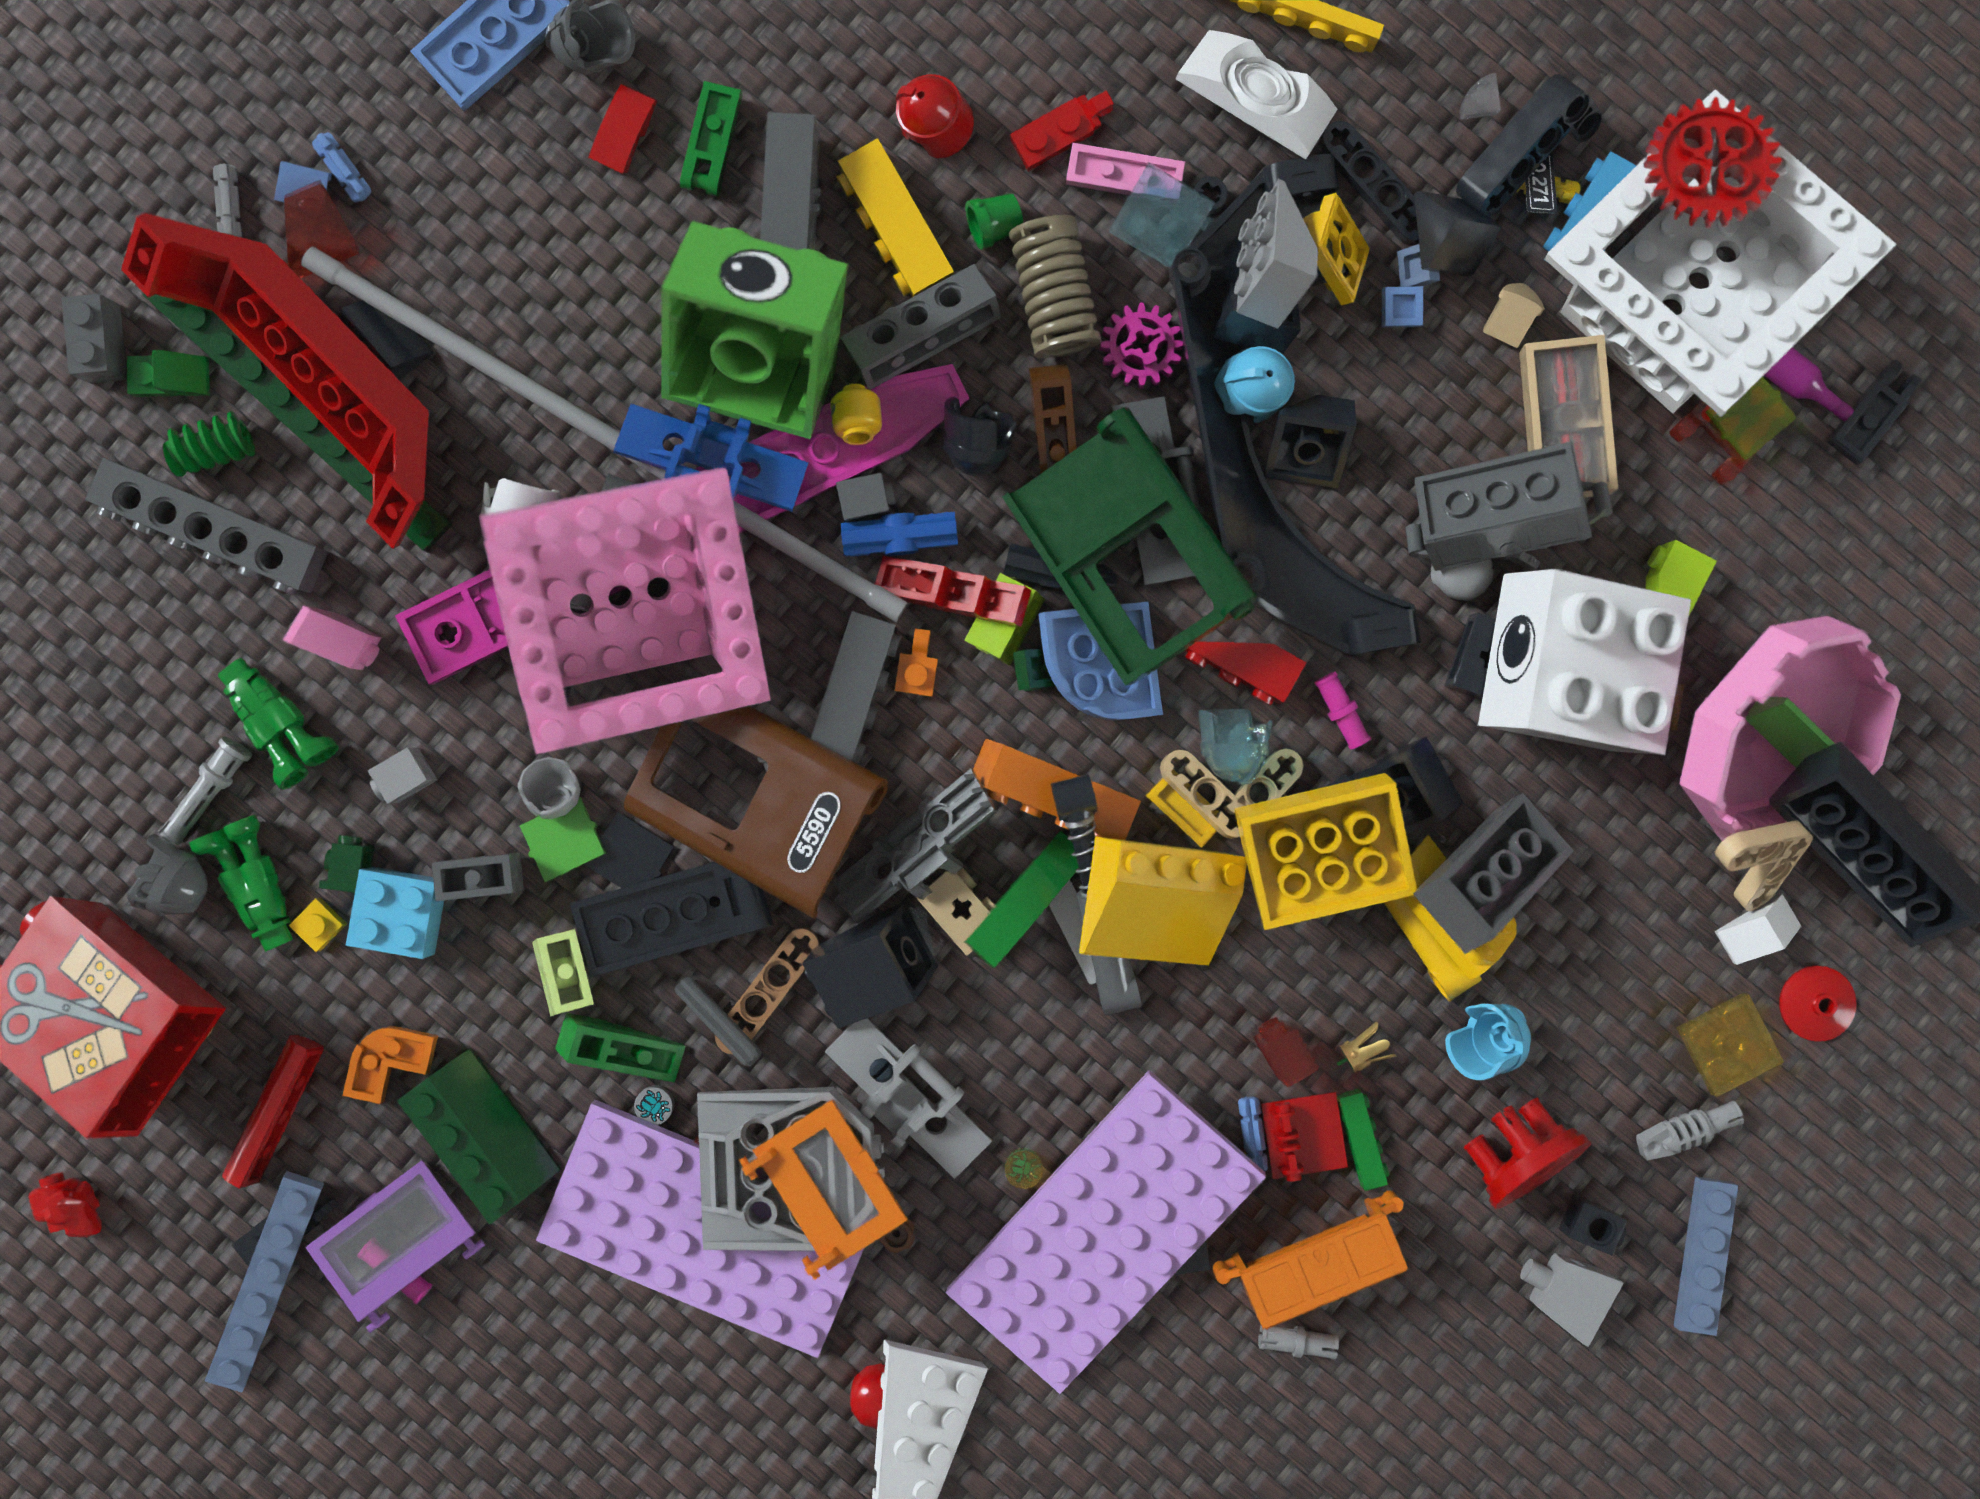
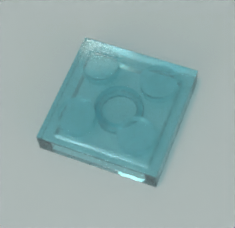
M1148 162L1109 228V233L1171 268L1176 254L1180 250L1189 247L1215 203L1212 199Z

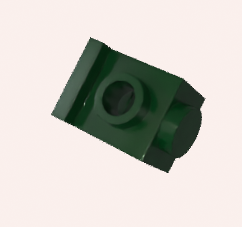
M339 835L338 842L332 843L331 849L326 853L324 868L328 872V879L319 880V888L355 892L359 869L372 867L375 845L362 844L363 837Z

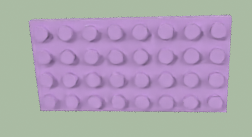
M1148 1070L947 1287L946 1294L1061 1394L1266 1178V1174L1164 1082Z
M594 1100L590 1105L536 1241L816 1358L820 1354L864 1250L863 1248L829 1271H827L825 1266L817 1270L820 1277L816 1280H813L811 1275L808 1276L804 1270L805 1265L801 1261V1259L808 1256L813 1262L819 1258L816 1251L703 1250L699 1143L598 1100ZM761 1168L755 1169L758 1179L764 1180L769 1178L765 1170ZM759 1201L753 1204V1210L760 1218L771 1217L772 1211L767 1203ZM869 1214L859 1226L863 1225L875 1216Z

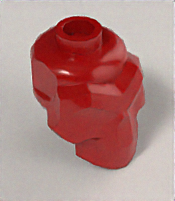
M63 1171L38 1179L40 1186L29 1193L28 1200L34 1219L38 1222H46L49 1233L64 1229L67 1236L81 1238L96 1235L101 1231V1219L96 1212V1209L100 1207V1203L93 1192L92 1186L87 1181H81L77 1177L65 1178Z

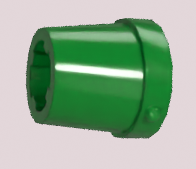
M1012 193L983 199L975 198L967 201L965 204L968 226L974 242L980 250L990 248L995 243L1008 238L1011 229L1024 223L1020 205Z

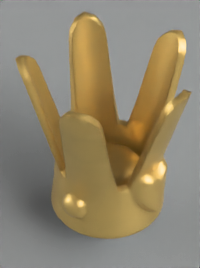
M1375 1022L1353 1041H1345L1343 1045H1340L1346 1058L1336 1064L1340 1066L1348 1061L1353 1071L1356 1072L1367 1068L1372 1062L1397 1056L1390 1054L1370 1059L1389 1049L1390 1042L1385 1039L1359 1048L1377 1031L1378 1022Z

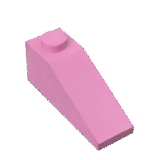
M304 605L283 640L348 668L363 670L365 666H370L376 659L380 650L377 645L381 637L343 614Z

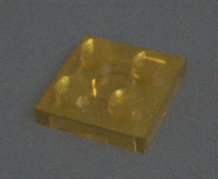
M1741 993L1676 1027L1712 1096L1718 1097L1784 1063L1749 994Z

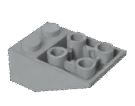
M1281 179L1277 181L1270 193L1266 191L1262 195L1256 214L1252 219H1246L1240 229L1238 240L1242 242V247L1236 262V266L1240 268V273L1234 289V293L1238 295L1237 313L1277 329L1317 277L1318 248L1285 181Z

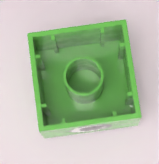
M692 221L662 286L661 398L696 408L699 404L710 407V412L735 419H740L741 417L750 420L753 424L811 439L835 375L848 264L828 259L824 254L812 249L795 250L752 238L746 232L736 228L720 229Z

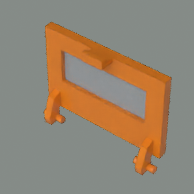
M833 1099L754 1148L752 1151L756 1155V1159L751 1162L748 1161L746 1156L739 1159L743 1166V1172L745 1175L748 1174L751 1180L758 1177L755 1169L762 1165L816 1251L819 1258L813 1262L808 1256L801 1259L805 1265L804 1270L808 1276L811 1275L813 1280L820 1277L817 1270L825 1266L827 1271H829L908 1220L878 1172L877 1165L868 1151L863 1148Z

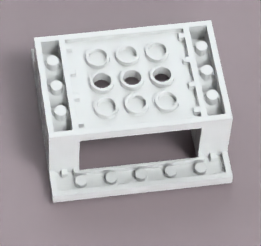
M1716 90L1703 101L1706 108L1710 106L1714 97H1718L1720 107L1726 108L1729 103ZM1711 130L1714 147V144L1716 142V132L1714 130ZM1771 137L1767 140L1768 142H1776ZM1684 139V142L1689 147H1700L1693 139ZM1730 139L1725 140L1728 146L1735 149L1741 148L1738 142ZM1781 145L1776 153L1772 155L1782 158L1781 164L1777 170H1774L1780 176L1775 184L1770 186L1773 191L1766 200L1761 199L1762 204L1756 212L1748 210V214L1741 222L1732 214V220L1727 227H1723L1719 218H1716L1710 229H1706L1704 218L1700 217L1693 226H1689V214L1684 213L1679 219H1673L1677 208L1672 205L1668 209L1662 210L1612 259L1603 250L1658 198L1650 196L1657 183H1645V178L1648 172L1651 171V169L1643 167L1646 156L1545 257L1549 264L1573 284L1560 313L1587 337L1605 335L1606 354L1673 414L1695 393L1720 416L1724 415L1896 245V243ZM1713 148L1710 155L1708 156V158L1711 160L1713 155ZM1712 166L1711 177L1717 167ZM1710 178V182L1708 183V194L1710 196H1714L1712 193V184ZM1724 178L1731 187H1740V184L1734 178ZM1695 179L1688 184L1694 187L1699 186ZM1722 246L1733 249L1736 254V260L1733 262L1721 261L1716 254V249ZM1693 273L1704 274L1709 280V287L1705 289L1693 287L1689 281V275ZM1667 299L1678 301L1682 307V313L1675 315L1662 302Z

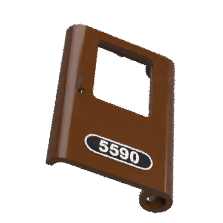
M694 676V677H690V678L687 679V680L695 679V678H697V677H695V676ZM751 706L690 719L762 758L768 764L767 772L739 827L736 830H732L655 786L654 778L683 721L662 725L626 795L624 810L816 919L819 913L817 908L855 831L864 814H872L881 804L887 791L888 781Z

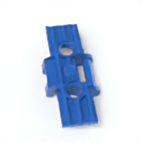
M630 404L613 450L615 454L666 470L664 479L701 472L683 466L682 464L685 462L707 470L725 468L727 469L728 476H731L729 484L732 500L739 494L791 512L793 511L809 463L747 442L751 427L750 420L740 417L737 426L732 428L712 421L710 407L702 404L698 405L696 418L692 424ZM675 437L683 441L682 444L675 445L673 451H667L663 447L664 442L669 438ZM744 462L756 464L760 470L759 475L753 479L743 475V467L740 464Z

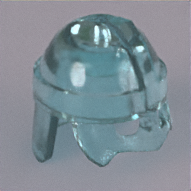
M1248 709L1198 710L1202 741L1200 742L1201 756L1205 757V761L1211 771L1220 779L1251 784L1259 775L1266 756L1269 755L1268 741L1272 731V720H1269L1267 724L1252 727L1251 712ZM1253 734H1257V741H1254Z

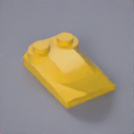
M1429 835L1423 839L1410 855L1417 889L1447 859ZM1415 896L1402 898L1469 980L1482 975L1505 953L1517 934V924L1513 917L1493 940L1465 954Z

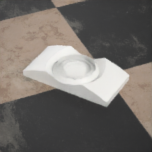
M1209 30L1176 76V80L1304 159H1307L1338 110L1328 95L1308 74L1285 70L1278 63L1267 59L1253 40L1226 32Z

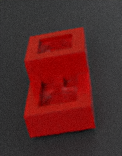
M620 84L602 120L588 158L622 174L628 173L639 138L644 137L647 132L657 100L625 84Z

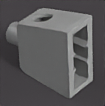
M1558 1253L1552 1255L1547 1266L1529 1259L1524 1264L1520 1274L1522 1280L1534 1286L1530 1300L1542 1312L1587 1347L1592 1342L1624 1284L1607 1270Z

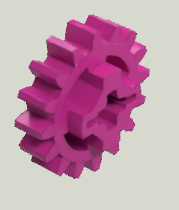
M1139 303L1137 312L1134 313L1127 305L1123 309V318L1116 314L1111 316L1110 322L1114 328L1104 327L1102 335L1108 338L1109 341L1101 342L1100 350L1109 352V354L1103 358L1102 363L1104 366L1113 364L1114 369L1111 377L1115 378L1123 374L1125 376V386H1128L1132 379L1137 380L1139 389H1143L1146 379H1150L1153 385L1157 386L1160 382V373L1168 378L1172 375L1173 371L1168 364L1178 365L1181 357L1174 353V351L1181 350L1183 347V341L1174 340V337L1181 330L1180 326L1170 328L1168 324L1172 315L1169 313L1163 318L1159 317V306L1157 305L1154 306L1151 313L1145 311L1144 303ZM1142 322L1149 323L1155 326L1157 329L1153 330L1151 328H1148L1144 326ZM1125 328L1128 339L1116 348L1117 336ZM1137 339L1142 344L1149 343L1146 353H1143L1141 348L1134 349ZM1166 344V355L1158 364L1155 352ZM1131 362L1140 366L1141 370L1131 368L1125 363Z

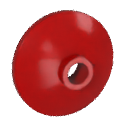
M1814 965L1796 971L1787 979L1780 993L1779 1008L1783 1021L1793 1033L1810 1041H1827L1841 1035L1850 1026L1856 1012V996L1851 983L1843 974L1826 966ZM1826 998L1828 1000V1007L1824 1012H1821L1819 1003L1822 999Z

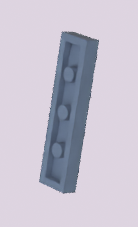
M1695 1176L1674 1319V1327L1679 1331L1717 1336L1738 1185L1734 1182Z

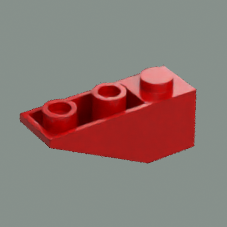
M1198 641L1184 650L1187 652L1185 659L1205 669L1207 664L1220 671L1218 677L1232 686L1238 687L1240 683L1253 689L1251 696L1268 706H1271L1273 702L1278 704L1285 702L1307 663L1277 645L1269 643Z

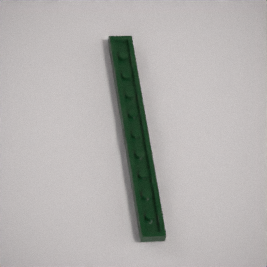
M144 293L142 294L373 505V475L212 310L160 295L147 297ZM424 499L405 535L420 549L428 552L453 524Z

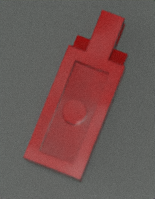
M1107 90L1090 100L1087 99L1085 94L1078 98L1075 97L1011 133L1010 141L1029 172L1071 148L1072 143H1080L1094 135V131L1101 127L1099 119L1113 111L1114 103Z

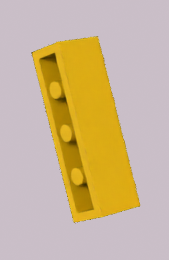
M878 138L838 160L841 174L836 176L845 195L847 197L854 195L860 207L855 209L864 228L868 230L872 227L879 240L874 242V245L884 263L891 260L898 273L893 275V278L903 296L910 293L911 297H914L954 275L951 265Z

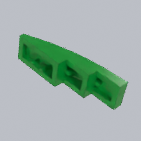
M1061 830L1011 884L1010 889L964 941L991 968L997 966L1066 885L1076 869H1078L1076 856H1072L1074 852L1072 840H1069Z

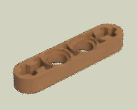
M806 927L794 929L785 938L729 1012L728 1016L736 1024L741 1019L734 1017V1014L739 1012L745 1021L756 1025L751 1030L747 1024L742 1030L751 1040L805 970L803 965L800 969H797L790 960L780 957L781 952L785 951L789 957L796 948L795 942L792 941L793 938L801 939L805 935L811 939L808 945L813 950L820 944L818 935L813 930ZM806 951L801 952L795 962L802 964L810 953ZM783 965L789 970L790 979L787 984L777 986L770 981L769 970L772 966ZM759 995L766 1000L767 1010L763 1015L753 1016L747 1011L746 1001L750 996ZM715 1035V1041L721 1051L733 1054Z

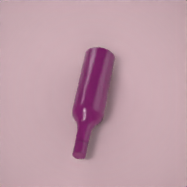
M1793 347L1763 375L1791 397L1816 401L1830 412H1833L1842 421L1847 420L1854 412L1851 406L1827 388L1820 368Z

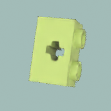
M575 929L534 940L532 944L550 1016L593 1005L594 1002Z

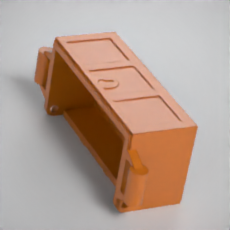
M1390 1190L1384 1192L1380 1197L1364 1199L1370 1217L1363 1214L1250 1261L1246 1263L1247 1268L1238 1252L1234 1253L1226 1261L1214 1263L1212 1268L1214 1275L1221 1284H1227L1232 1278L1240 1277L1251 1306L1262 1328L1266 1330L1406 1272L1408 1267L1386 1216L1391 1212H1400L1404 1206L1403 1201L1395 1192Z

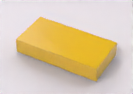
M1174 769L1171 771L1174 776L1179 775ZM1163 777L1145 795L1200 848L1217 832ZM1186 783L1184 784V787L1188 790L1190 784ZM1196 792L1199 802L1204 805H1211L1203 796ZM1215 809L1211 813L1216 816L1218 811Z

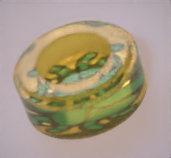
M1020 1148L1010 1153L1005 1162V1175L1013 1186L1020 1189H1028L1040 1181L1043 1166L1036 1152L1027 1148Z

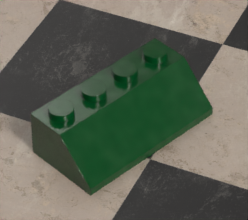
M472 1048L466 1050L397 1100L489 1225L562 1169Z

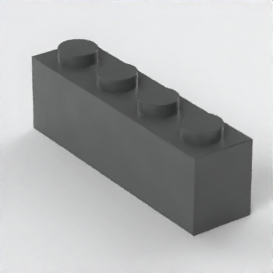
M852 611L811 739L861 765L867 746L861 743L865 728L869 730L873 728L878 708L872 707L876 693L883 694L890 672L884 671L888 656L895 658L902 636L896 634V625Z

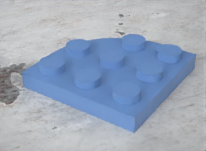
M1149 603L1120 604L1150 649H1154ZM1076 609L1038 614L1043 654L1048 673L1058 691L1070 704L1087 715L1104 720H1126L1163 715L1157 669L1140 681L1125 686Z

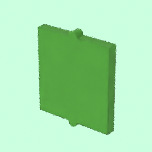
M579 797L578 804L564 816L555 819H542L538 816L520 825L531 850L528 855L535 859L545 882H549L606 854L596 832L597 823L591 821L581 797Z

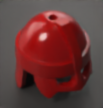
M927 74L913 79L898 90L896 95V115L906 140L910 138L920 143L927 153L934 158L952 156L966 145L973 132L974 115L969 103L953 82L941 75Z

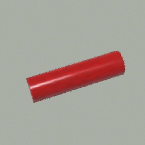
M289 1036L222 1174L225 1181L239 1189L260 1182L323 1053V1045L303 1036Z

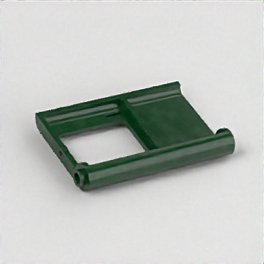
M1123 407L1115 410L1099 423L1096 436L1017 491L1007 493L1002 498L1125 686H1129L1140 681L1233 618L1235 621H1239L1249 615L1255 609L1252 603L1255 602L1257 596L1128 407ZM1158 524L1165 530L1212 600L1214 608L1208 615L1159 648L1150 649L1097 568L1101 560L1152 525Z

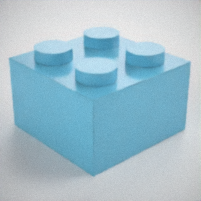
M377 867L359 869L346 946L419 959L435 955L444 901L435 900L433 877Z

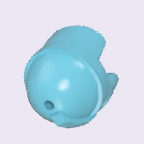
M1258 346L1246 349L1225 360V364L1219 371L1214 385L1224 403L1226 412L1234 415L1246 413L1254 416V423H1259L1269 419L1287 403L1294 390L1295 378L1292 366L1284 355L1275 349Z
M1477 1004L1465 1008V1012L1470 1016L1467 1026L1450 1032L1445 1040L1448 1056L1461 1074L1473 1080H1486L1499 1074L1513 1071L1525 1062L1530 1050L1531 1033L1524 1014L1515 1006L1509 1004Z

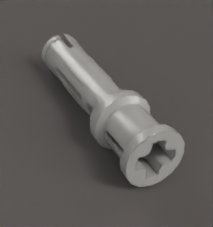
M221 737L218 741L220 747L208 763L203 762L199 767L200 777L164 826L160 828L159 833L164 839L173 844L181 845L183 839L220 789H226V787L233 783L231 777L243 761H249L252 757L251 752L242 744L229 737Z

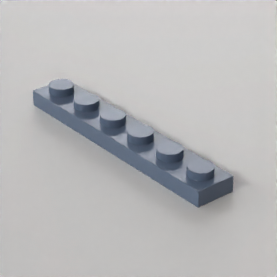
M286 1171L205 1382L243 1392L324 1185L323 1182Z

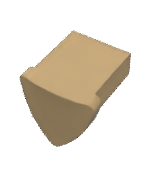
M1511 283L1501 290L1499 294L1500 299L1487 320L1483 332L1518 348L1535 317L1541 316L1545 308L1539 296L1528 285Z

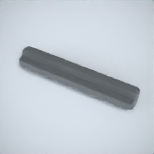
M686 977L681 980L675 988L676 994L743 1065H753L762 1055L759 1047L694 979Z

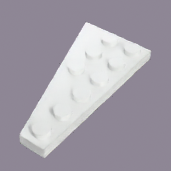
M884 1340L883 1353L886 1356L885 1372L881 1373L880 1387L883 1389L882 1409L878 1412L874 1466L877 1471L876 1488H873L872 1499H938L988 1368L979 1361Z

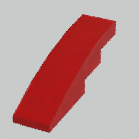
M887 556L882 558L875 585L885 588L909 603L1022 627L1032 591L1023 585L993 581L983 575L953 571L942 565Z

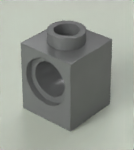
M881 473L836 482L845 523L865 521L889 515V505L896 504L891 481L884 483Z

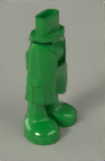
M243 658L233 661L218 674L219 679L226 686L223 693L229 697L234 712L243 723L245 734L259 752L268 751L274 765L273 780L280 790H286L301 782L308 775L305 765L316 766L322 764L338 751L339 747L333 738L327 736L314 737L308 734L302 728L304 715L295 706L293 701L283 696L269 680L261 675L257 668L251 669ZM284 735L290 740L302 762L294 757L283 745Z
M255 814L223 827V829L189 842V845L195 854H210L218 860L224 872L219 874L217 879L226 894L225 897L230 903H233L249 931L257 930L251 936L252 938H259L266 952L293 940L286 925L291 920L286 912L285 897L278 886L279 878L270 855L267 856L265 854L261 856L257 840L260 822ZM234 842L239 846L246 861L242 865L237 856Z

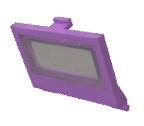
M421 1160L380 1192L373 1193L357 1205L356 1210L305 1248L356 1320L360 1322L367 1316L372 1323L366 1328L371 1333L390 1319L387 1312L380 1315L376 1310L461 1244L464 1243L467 1247V1250L462 1253L463 1257L467 1260L485 1246V1243L482 1239L475 1243L471 1238L476 1234L475 1230L425 1161Z

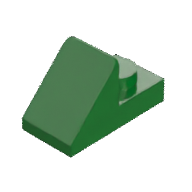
M153 350L152 356H127V394L133 397L210 396L209 358L164 350Z

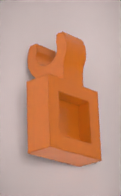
M915 628L912 655L900 653L895 691L933 696L938 659L927 657L931 635L930 630Z

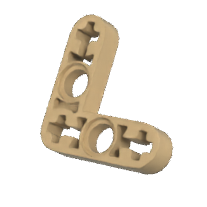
M1282 749L1276 751L1261 764L1234 794L1194 755L1185 750H1176L1166 755L1161 762L1160 771L1164 780L1219 834L1225 838L1233 839L1240 837L1239 829L1237 827L1228 829L1226 826L1229 822L1228 817L1222 811L1214 816L1211 811L1221 806L1224 799L1228 802V805L1222 808L1230 815L1235 814L1234 808L1255 804L1249 794L1251 786L1255 783L1263 784L1267 788L1269 793L1267 801L1282 797L1302 774L1303 761L1299 754L1293 750ZM1172 759L1175 762L1183 759L1186 762L1183 769L1190 777L1195 776L1197 772L1201 775V778L1194 781L1188 790L1184 787V784L1190 780L1183 774L1174 776L1171 773L1174 765L1171 763ZM1277 759L1280 761L1289 759L1291 764L1288 768L1292 772L1291 775L1284 773L1274 782L1268 778L1280 767ZM1201 784H1209L1215 789L1216 799L1211 805H1204L1197 799L1196 792Z
M1799 821L1780 823L1732 834L1717 847L1715 856L1729 871L1750 868L1736 888L1734 897L1747 911H1754L1765 905L1774 896L1811 844L1813 836Z

